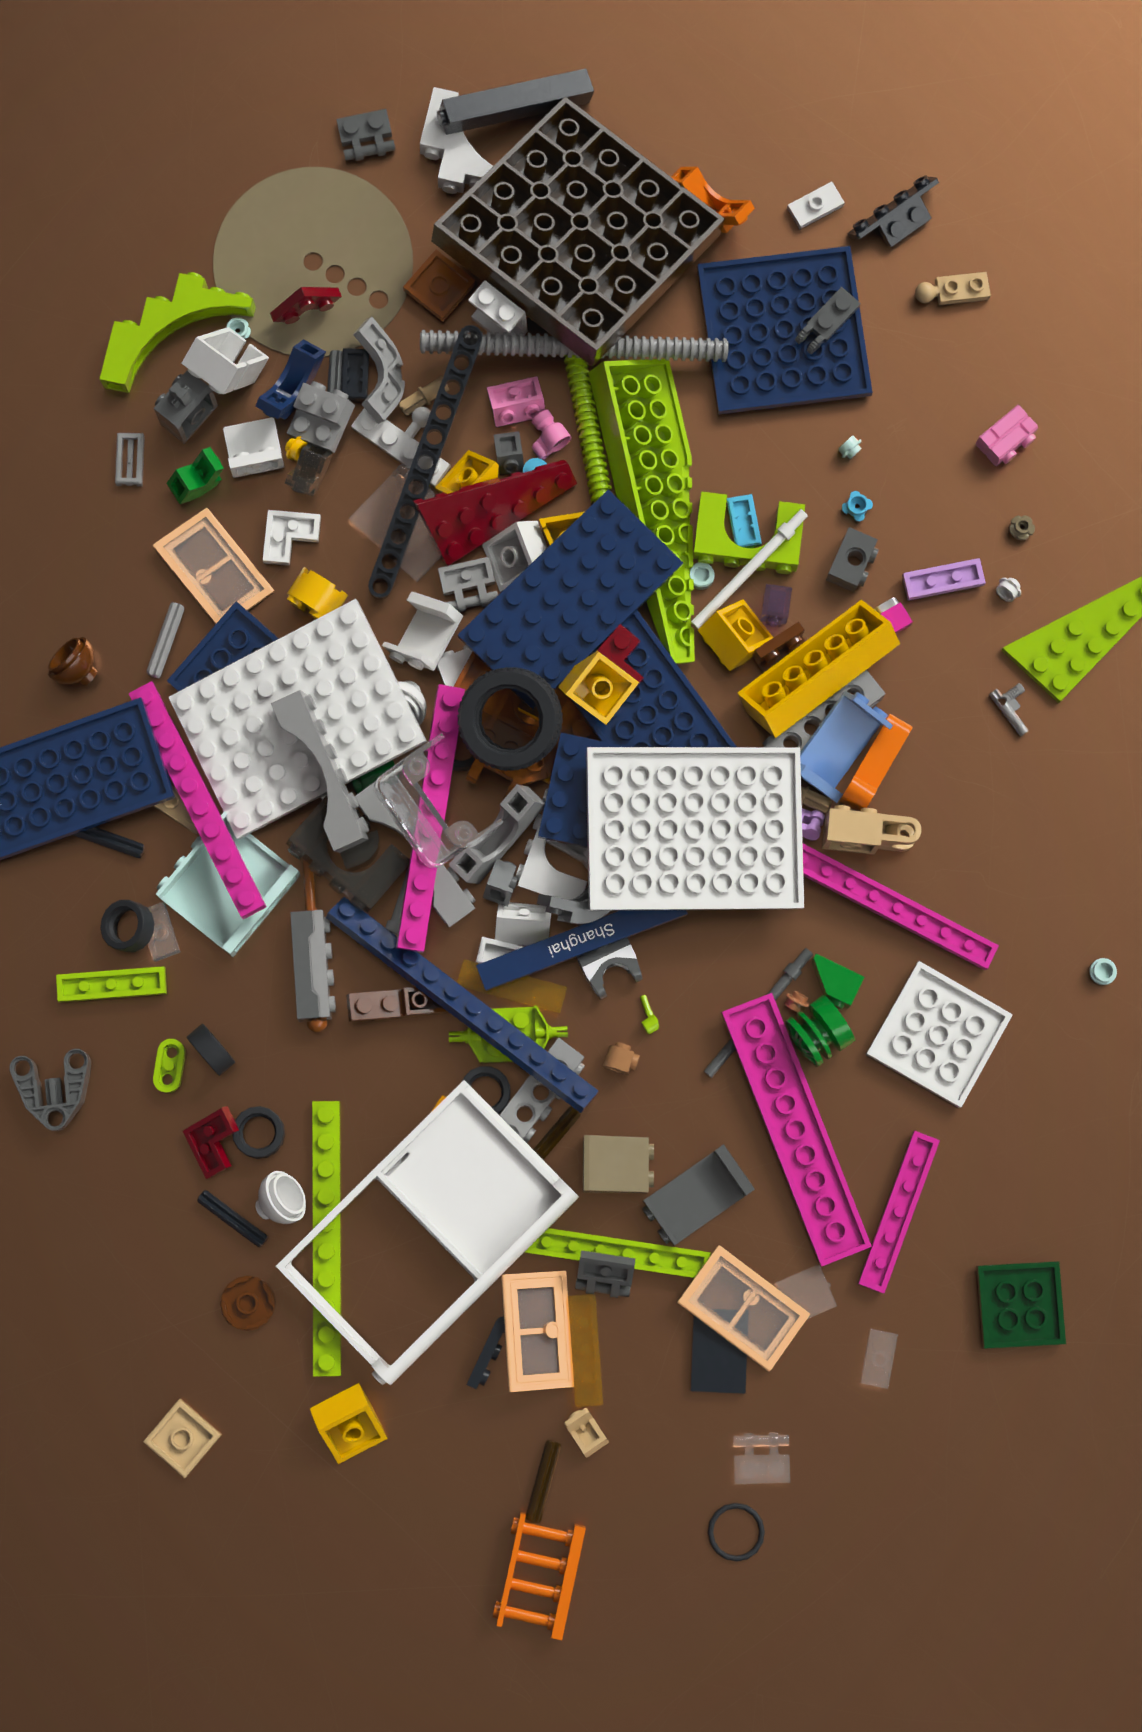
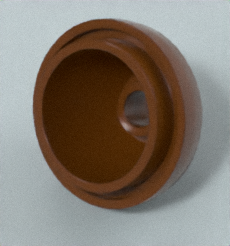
M85 637L72 638L67 641L50 660L48 676L57 683L62 684L80 682L83 686L89 684L98 672L93 667L94 651L91 643Z

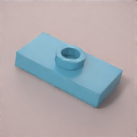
M752 494L727 498L726 504L734 543L744 548L761 546L762 542Z

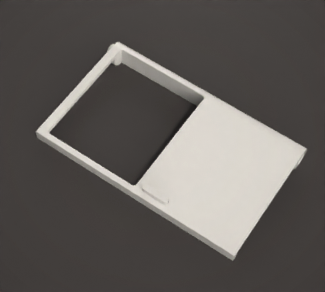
M463 1080L276 1267L372 1365L374 1371L371 1374L382 1385L386 1382L392 1385L579 1196ZM375 1179L474 1278V1283L392 1365L387 1364L292 1266V1260Z

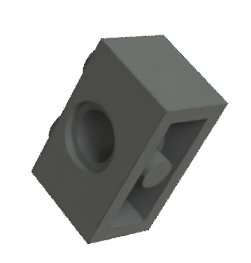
M849 527L826 581L854 593L858 585L863 587L869 572L864 571L868 562L874 563L879 549L875 548L878 539ZM848 557H857L861 564L858 566L851 565L848 562Z

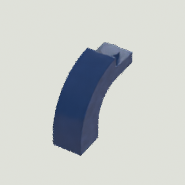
M304 339L293 346L281 376L271 389L258 398L255 407L261 409L269 417L277 419L281 417L284 420L288 418L296 409L293 405L303 383L311 385L326 351Z

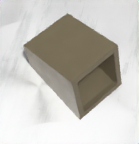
M584 1135L583 1193H648L649 1187H654V1171H649V1160H654V1144H649V1137Z

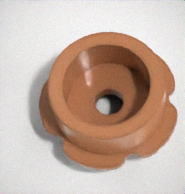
M794 991L793 994L787 993V999L784 1004L796 1012L801 1011L804 1013L809 1005L807 1003L808 997L797 991Z

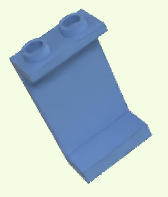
M847 691L843 692L800 752L801 778L836 803L843 794L835 789V787L880 725L891 729L893 726L886 720L888 715L876 706L873 709L867 705L869 700L859 692H856L854 695Z

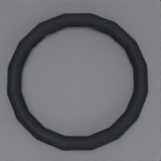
M740 1503L724 1505L714 1513L709 1521L708 1537L710 1545L718 1555L726 1560L736 1562L747 1560L755 1555L763 1544L765 1535L763 1520L748 1505ZM732 1509L745 1510L751 1514L759 1528L758 1541L754 1548L746 1554L738 1556L727 1554L721 1550L715 1542L713 1533L715 1522L719 1516Z

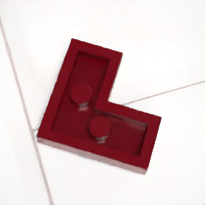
M300 287L271 311L270 315L273 322L292 324L300 319L299 316L305 311L319 310L324 312L333 308L334 303L342 296L339 288Z
M620 624L597 651L639 682L638 685L643 681L644 677L625 662L640 644V640Z
M228 1106L220 1108L183 1130L206 1179L231 1167L220 1141L239 1131V1128Z

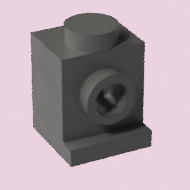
M496 859L486 884L483 898L508 907L518 881V877L514 876L517 866L509 861Z

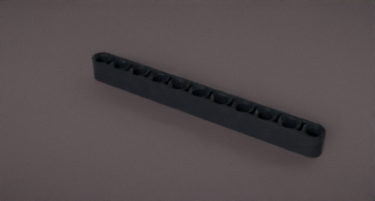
M465 326L458 335L369 580V591L376 599L387 598L393 590L420 515L413 500L426 499L482 345V332L476 326ZM467 333L475 334L478 337L477 343L467 345L463 341L464 335ZM458 358L467 359L469 362L468 368L458 370L454 366L455 360ZM454 382L458 384L460 391L455 395L448 394L445 391V386L448 383ZM440 407H446L451 411V415L448 419L441 420L436 416V411ZM431 432L440 433L442 436L441 442L436 445L430 444L427 441L428 434ZM427 456L433 461L432 467L427 470L421 469L418 466V461L421 457ZM412 482H421L424 485V490L417 495L411 493L409 485ZM402 507H413L415 515L411 519L402 518L400 515ZM400 530L405 533L406 539L402 544L392 542L391 535L394 531ZM386 555H393L397 559V564L394 568L386 569L383 567L382 559ZM377 580L386 581L388 584L387 591L382 594L376 593L373 590L374 582Z

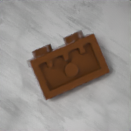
M800 622L795 623L755 649L753 658L763 673L805 642L802 637L805 629Z

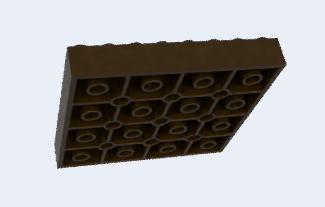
M564 97L434 223L431 242L484 282L486 280L525 311L526 316L593 367L720 236L725 218L575 103Z

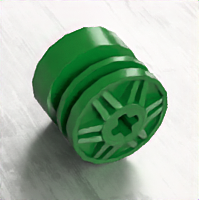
M824 995L808 1005L812 1018L809 1019L807 1015L799 1011L796 1014L799 1023L792 1017L785 1021L793 1043L800 1053L815 1067L823 1064L820 1053L827 1060L832 1057L829 1044L838 1051H842L856 1041L844 1017Z

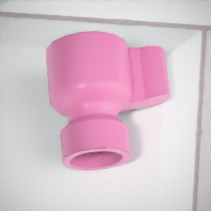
M549 410L541 411L532 420L536 429L542 431L541 436L532 446L539 459L545 460L551 453L561 450L570 442L572 437L561 423L554 422V417Z

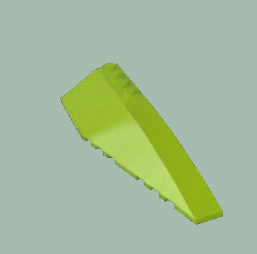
M665 359L603 361L588 372L616 496L683 562V566L646 602L660 641L675 663H692L695 661L694 628L691 627V616L694 615V605L691 604V591L694 590L693 579L690 578V568L693 567V526L690 525L692 503L689 496V490L692 488V478L689 477L692 456L670 361Z

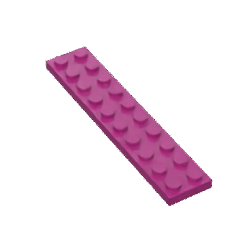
M773 994L764 995L721 1012L819 1265L822 1267L872 1247Z

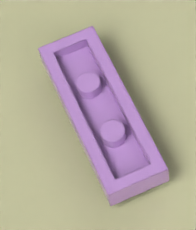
M980 558L906 572L902 575L908 601L980 587L986 583Z

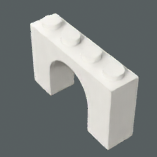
M548 788L546 789L542 799L544 802H546ZM538 814L533 825V829L537 830L534 840H528L524 854L528 855L525 865H519L515 876L519 880L518 886L543 895L567 900L574 899L585 891L588 882L559 872L549 863L545 853L546 839L538 838L543 814Z

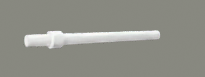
M800 509L788 523L784 522L777 529L778 533L710 601L691 623L699 629L785 540L788 541L795 534L794 530L808 515Z

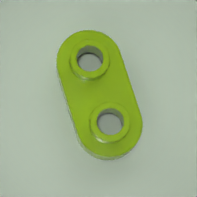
M176 1039L164 1040L159 1045L153 1083L163 1093L176 1091L182 1081L186 1050L184 1045ZM171 1048L177 1050V1055L174 1058L168 1057V1051ZM166 1075H171L173 1078L172 1083L169 1085L163 1082Z

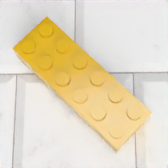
M860 600L737 694L748 715L773 737L777 738L900 645V642L891 622L863 600Z

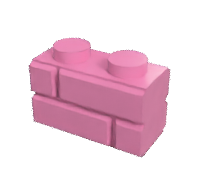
M1017 405L979 436L976 445L987 455V458L994 466H997L1002 461L1007 464L1017 455L1016 449L1021 445L1026 448L1036 439L1034 434L1038 429V425L1031 417H1028L1020 405Z

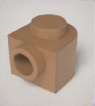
M616 1042L615 1046L609 1045L603 1067L629 1076L630 1069L636 1070L640 1055L630 1051L631 1046Z

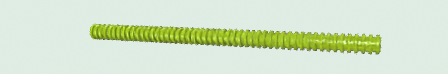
M564 355L566 357L564 364L567 365L565 369L568 372L567 379L570 380L568 382L571 388L570 394L573 395L571 401L574 403L573 410L576 411L574 417L577 418L576 425L579 426L577 428V433L580 434L578 438L579 441H582L580 443V448L583 449L581 454L585 457L583 459V463L586 465L584 470L588 472L586 479L589 480L587 486L590 488L589 494L592 495L590 502L594 504L608 489L612 491V487L608 485L610 478L607 477L609 472L606 470L607 463L604 462L606 456L602 454L604 453V447L601 446L603 440L600 439L601 432L598 431L600 425L597 423L599 421L598 416H596L597 409L594 408L596 405L593 400V393L591 392L592 387L589 385L588 363L582 358H576V355H572L571 358H568V355Z

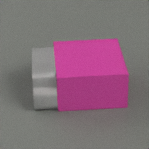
M894 597L874 609L891 622L896 634L913 623L901 602L899 603Z

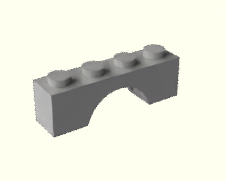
M516 784L500 803V812L493 824L479 838L466 844L449 863V866L467 883L479 884L494 867L496 859L500 860L543 810L545 802L528 786Z

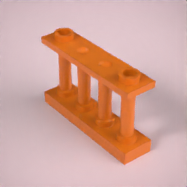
M521 1512L519 1518L514 1517L510 1534L516 1536L501 1602H495L492 1618H497L496 1626L502 1627L504 1617L546 1626L547 1630L552 1631L551 1638L562 1640L586 1527L574 1524V1529H568L566 1532L525 1522L526 1513ZM522 1533L565 1543V1546L569 1547L568 1557L556 1559L519 1550ZM516 1561L558 1570L559 1574L564 1575L562 1585H556L555 1588L513 1578ZM512 1589L552 1598L553 1602L558 1603L556 1613H550L549 1616L506 1606L509 1591Z

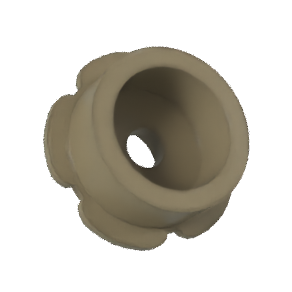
M1018 515L1011 520L1009 531L1014 538L1026 540L1029 536L1033 535L1035 526L1032 524L1033 521L1029 516L1023 515L1020 517Z

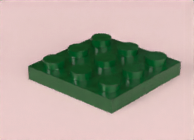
M1059 1261L976 1266L983 1349L1066 1344Z

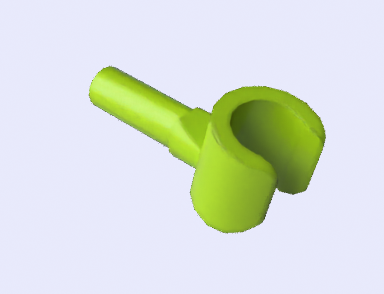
M642 995L640 999L648 1018L643 1020L641 1024L646 1032L651 1034L658 1030L659 1023L651 1011L647 996Z

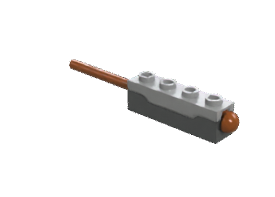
M307 821L300 823L305 911L290 912L296 1008L299 1022L310 1021L307 1022L308 1028L313 1032H321L326 1028L327 1020L332 1019L331 1012H336L335 996H330L329 987L334 986L333 969L328 970V959H332V945L326 942V933L331 932V927L324 911L317 910L312 830L311 822Z

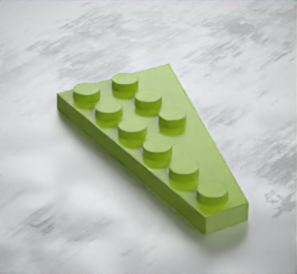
M1142 576L1003 647L1001 651L1055 701L1060 703L1142 617Z

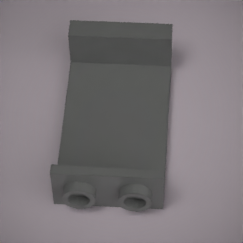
M723 1144L664 1187L644 1199L642 1202L645 1206L641 1209L650 1222L654 1219L661 1228L657 1232L665 1244L671 1242L675 1246L737 1201L754 1191L755 1188Z

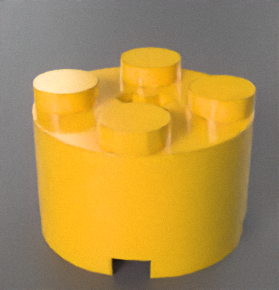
M303 567L287 592V600L303 612L306 608L309 609V614L316 620L341 607L348 595L343 590L341 592L336 590V585L324 577Z

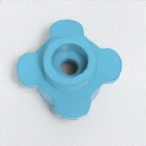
M853 491L850 493L848 502L842 505V511L845 514L849 513L854 517L855 521L860 522L864 520L867 510L873 507V503L870 499L860 494V492Z

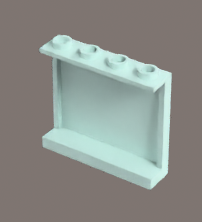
M223 812L221 817L267 907L244 920L241 918L200 836L192 843L191 848L193 850L188 856H182L174 865L176 870L169 878L166 876L160 881L157 886L158 892L156 895L229 955L234 957L301 874L295 867L286 863L253 835L248 834L241 839H237L226 818L228 814Z

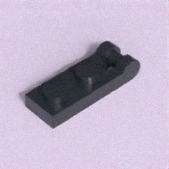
M504 1316L496 1320L466 1384L474 1389H477L479 1384L485 1385L491 1372L486 1369L490 1359L496 1361L501 1351L502 1345L498 1344L502 1333H505Z

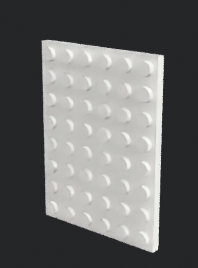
M354 599L169 696L223 811L228 814L226 818L237 839H241L327 794L326 780L315 755L294 734L281 728L271 703L299 690L306 693V695L310 694L317 707V709L313 710L317 720L321 719L325 725L327 734L324 737L327 744L331 743L338 757L334 760L338 769L342 768L348 779L347 783L427 742L358 600Z
M586 748L589 911L804 908L800 748Z

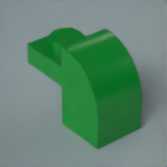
M211 447L201 450L192 464L176 469L166 484L178 503L183 504L199 498L216 487L222 480L219 475L224 467Z

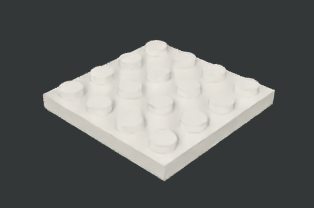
M918 961L866 1055L956 1107L961 1108L1013 1014Z

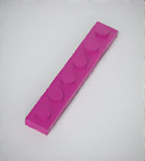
M913 1131L872 1242V1247L860 1275L859 1285L882 1294L885 1293L940 1140Z

